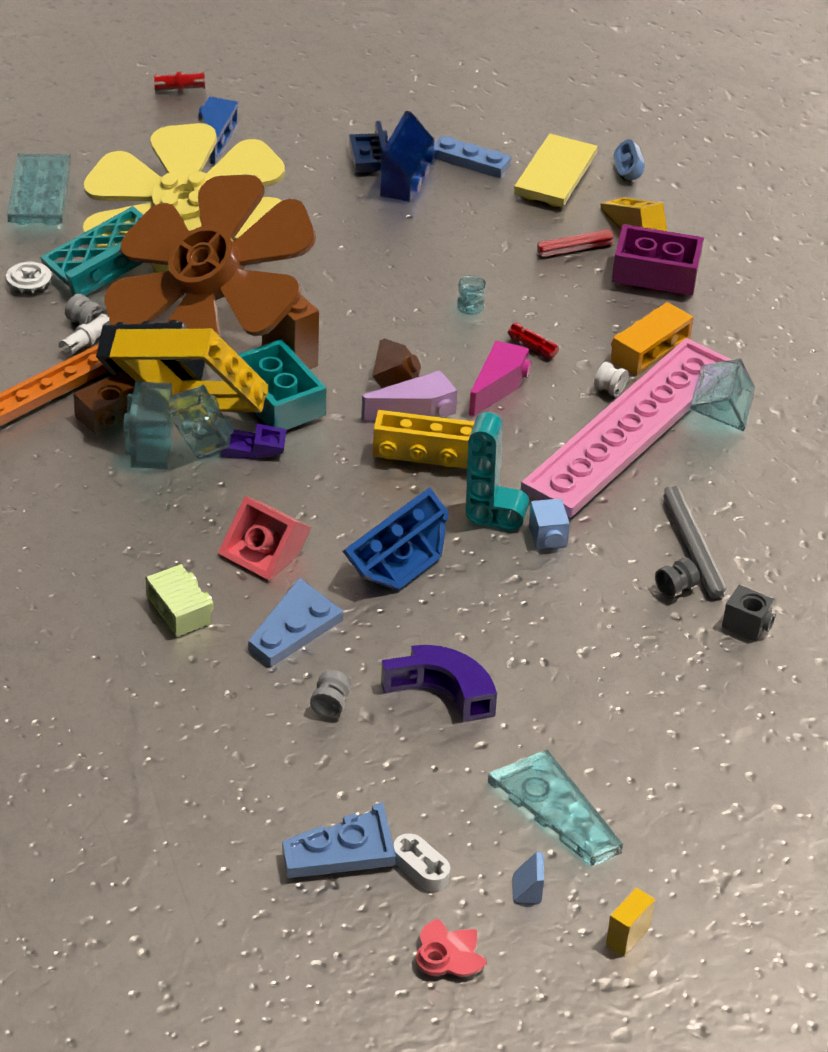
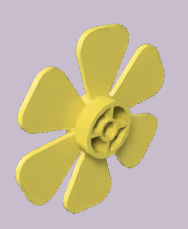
M202 123L173 125L156 130L150 139L154 153L168 174L160 177L132 154L125 151H113L102 157L84 181V189L87 196L93 200L153 201L134 205L142 214H145L151 207L157 204H172L179 212L188 230L191 231L202 227L198 192L207 180L220 175L249 174L260 178L264 187L276 184L283 179L285 165L266 143L257 139H247L236 144L206 174L201 171L216 145L217 135L215 129L210 125ZM263 197L233 240L238 239L282 200L273 197ZM132 206L92 214L83 223V231L86 232ZM131 218L123 223H134L136 219ZM128 231L120 232L119 235H126ZM105 232L100 236L112 235V232ZM97 244L96 248H107L108 244ZM152 264L155 273L170 271L168 265Z

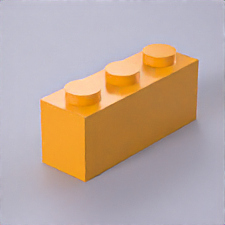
M666 302L613 337L610 360L636 376L664 358L685 338H691L694 317Z

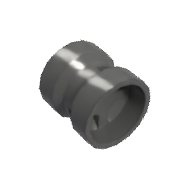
M685 557L675 561L672 567L664 566L655 572V582L661 594L671 599L680 595L683 589L691 590L697 587L700 582V575L695 564Z

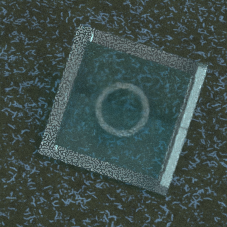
M741 358L702 365L689 409L744 431L756 387Z

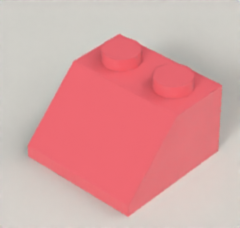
M244 496L218 554L268 580H272L299 555L312 527L261 501Z

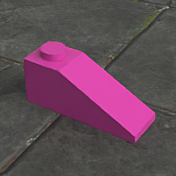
M495 341L470 392L469 415H477L519 388L524 377H529L532 367V361L528 360L529 348Z

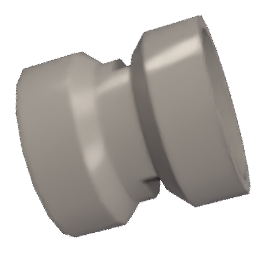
M82 294L72 296L65 307L66 318L80 325L88 324L100 314H105L103 306L96 302H91L89 298Z
M328 670L323 672L318 679L317 689H315L310 699L312 710L326 718L339 716L345 706V699L351 690L350 679L339 671Z

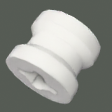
M604 362L596 373L594 387L598 390L606 389L610 395L618 397L627 384L629 373L623 368H614L612 363Z

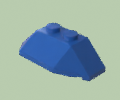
M429 487L342 552L361 577L398 591L442 557L445 523L448 520L449 512Z

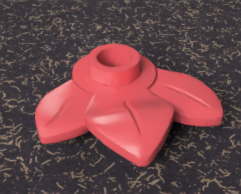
M439 919L432 920L421 930L420 942L422 946L417 951L416 964L423 973L430 976H441L450 973L464 977L476 974L486 966L487 960L481 955L474 953L477 946V930L465 929L447 932L445 925Z

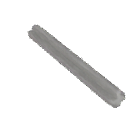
M666 487L664 489L665 494L663 495L664 500L709 596L712 599L723 598L726 595L727 587L679 487Z

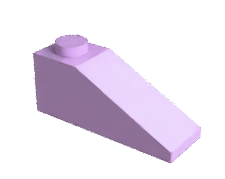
M439 370L363 394L361 418L364 421H376L378 410L443 418L456 413L458 390Z

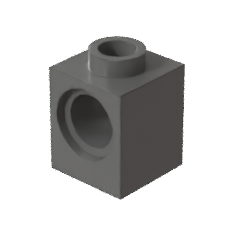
M738 585L725 605L722 627L758 641L764 630L769 632L774 624L776 614L772 610L775 599Z

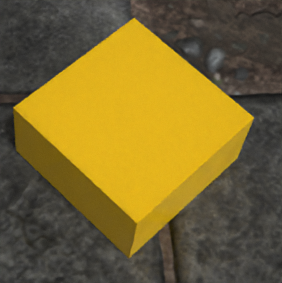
M636 887L610 915L606 945L625 956L650 929L655 898Z

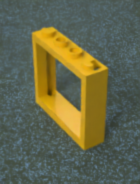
M212 328L116 330L109 357L168 411L262 412L265 397L268 396V384ZM202 359L224 381H182L160 360Z

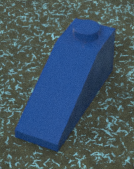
M209 96L204 106L201 105L199 108L198 120L202 124L210 125L216 131L217 142L209 156L210 163L216 164L239 124L238 101Z

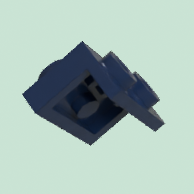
M375 121V133L349 134V146L355 172L386 171L387 160H391V146L388 144L387 130L382 129L381 121Z

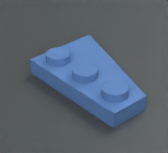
M383 802L373 805L372 811L357 816L355 813L343 817V822L329 828L319 826L282 841L287 878L395 866L396 856Z

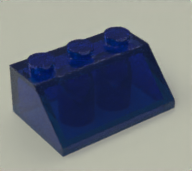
M406 110L382 150L380 196L411 202L414 194L420 192L422 180L427 179L430 166L434 165L437 159V150L434 149L433 136L411 111Z

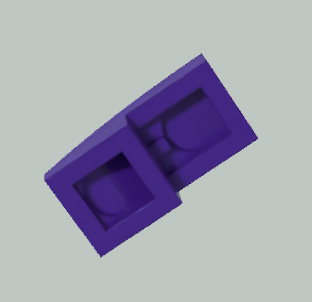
M261 424L256 425L255 433L225 428L221 456L230 458H262L281 454L284 452L286 429Z

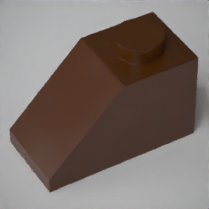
M385 338L379 341L372 377L381 388L419 377L421 370L420 361L416 355L411 354L405 345Z

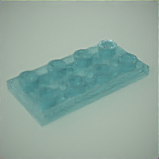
M18 153L7 213L8 222L19 225H27L29 223L55 225L63 223L71 168V155Z

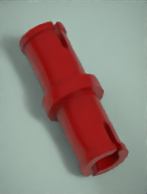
M178 71L176 74L154 75V82H165L164 84H155V91L178 89V92H183V89L206 88L205 81H194L205 79L204 72L182 74L181 71Z

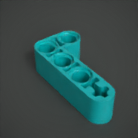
M483 412L476 417L468 440L466 516L475 524L516 530L523 525L530 502L529 497L521 490L500 486L503 422L498 415L491 412Z

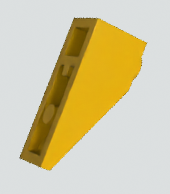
M621 197L600 203L601 209L621 228L623 224L667 231L663 202Z

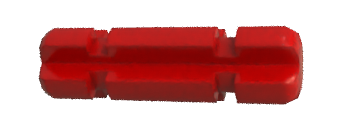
M513 323L508 329L510 338L517 342L521 341V344L537 353H543V356L549 359L555 358L559 351L556 343L545 340V337L528 328L524 329V326L519 323Z

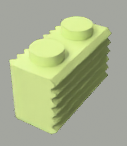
M182 564L145 577L147 598L177 637H180L182 634L186 635L187 632L191 633L193 630L197 631L199 627L203 628L205 625L209 626L211 624V611L214 609L212 598L208 592H201L195 575L192 572H186Z

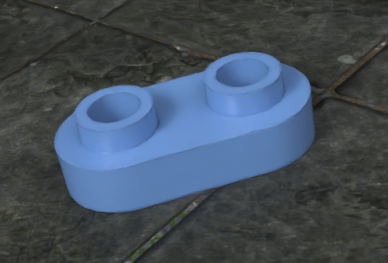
M631 139L621 142L613 155L618 173L626 181L636 180L643 174L645 166L640 147Z

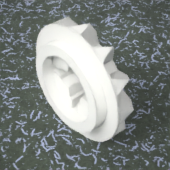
M23 262L12 266L7 271L6 281L12 290H20L21 294L26 291L34 293L35 290L44 291L45 286L51 285V271L41 263Z

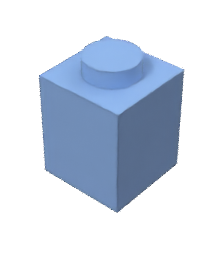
M562 499L531 501L529 527L536 549L567 547L570 523Z

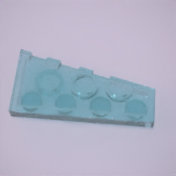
M548 749L488 773L487 783L495 789L500 787L509 794V800L518 808L524 806L535 815L534 820L543 828L549 827L555 831L563 844L591 866L622 854L623 843Z

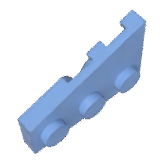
M299 577L248 640V650L269 667H272L342 622L344 611Z

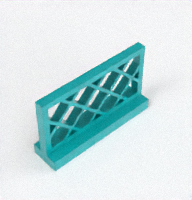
M132 206L40 257L42 264L47 266L51 272L70 288L73 296L76 294L85 296L143 264V262L131 261L123 254L121 242L125 235H119V233L129 231L144 214ZM131 218L136 219L134 223H123ZM105 232H112V235L100 236ZM97 244H108L107 248H96ZM82 245H89L88 248L77 249ZM73 257H84L83 261H72ZM58 258H65V261L53 262Z

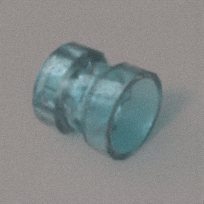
M469 275L459 280V296L457 297V308L459 311L472 315L483 311L485 304L483 295L486 291L484 279Z

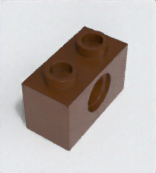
M124 371L73 393L75 417L95 435L145 412L144 389Z

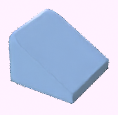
M542 852L534 853L514 872L513 901L516 903L540 904V901H542L544 887V855H542Z

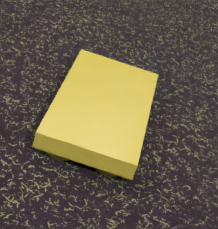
M549 133L515 184L514 194L523 196L527 200H539L548 203L550 206L563 207L595 158L598 146Z

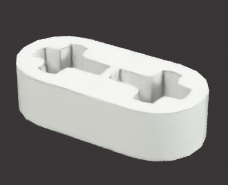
M409 833L398 836L393 844L396 856L395 864L426 891L437 892L445 889L450 880L449 862L418 835Z

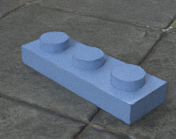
M441 136L430 150V157L499 178L511 166L512 156L502 154L499 151H492L479 147L476 144H468L445 136Z

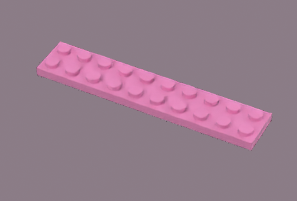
M685 338L521 482V491L536 500L562 499L566 514L571 518L732 372L735 361Z

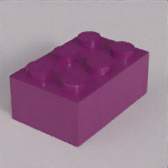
M623 224L615 252L611 282L620 283L625 286L644 287L650 290L669 291L679 295H693L700 267L704 237Z

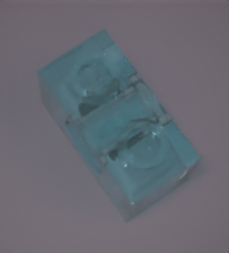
M205 385L171 395L168 415L196 458L229 448L231 434L233 433L232 422L229 417L223 415L219 409L216 397L213 394L210 395Z

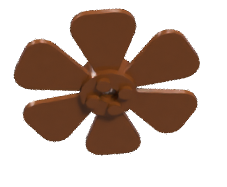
M249 174L220 175L207 180L198 192L202 227L191 231L188 230L179 212L172 204L160 203L151 207L126 233L121 242V250L131 261L168 265L170 271L125 277L112 283L104 296V303L111 325H115L118 322L127 324H141L144 321L153 322L186 293V296L168 321H181L188 329L212 328L220 336L216 300L225 297L241 327L247 334L262 336L269 333L287 315L292 306L298 302L301 296L300 284L293 276L245 270V265L296 258L309 252L315 244L316 233L307 209L297 199L283 200L271 208L233 242L237 233L262 200L265 192V187L260 178Z

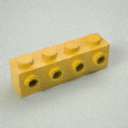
M378 410L373 431L372 457L467 469L468 440L474 422Z

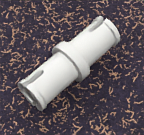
M100 314L88 324L78 326L73 334L59 341V348L67 346L61 352L66 357H71L84 346L89 347L96 342V338L101 335L102 326L109 321V317L105 314Z

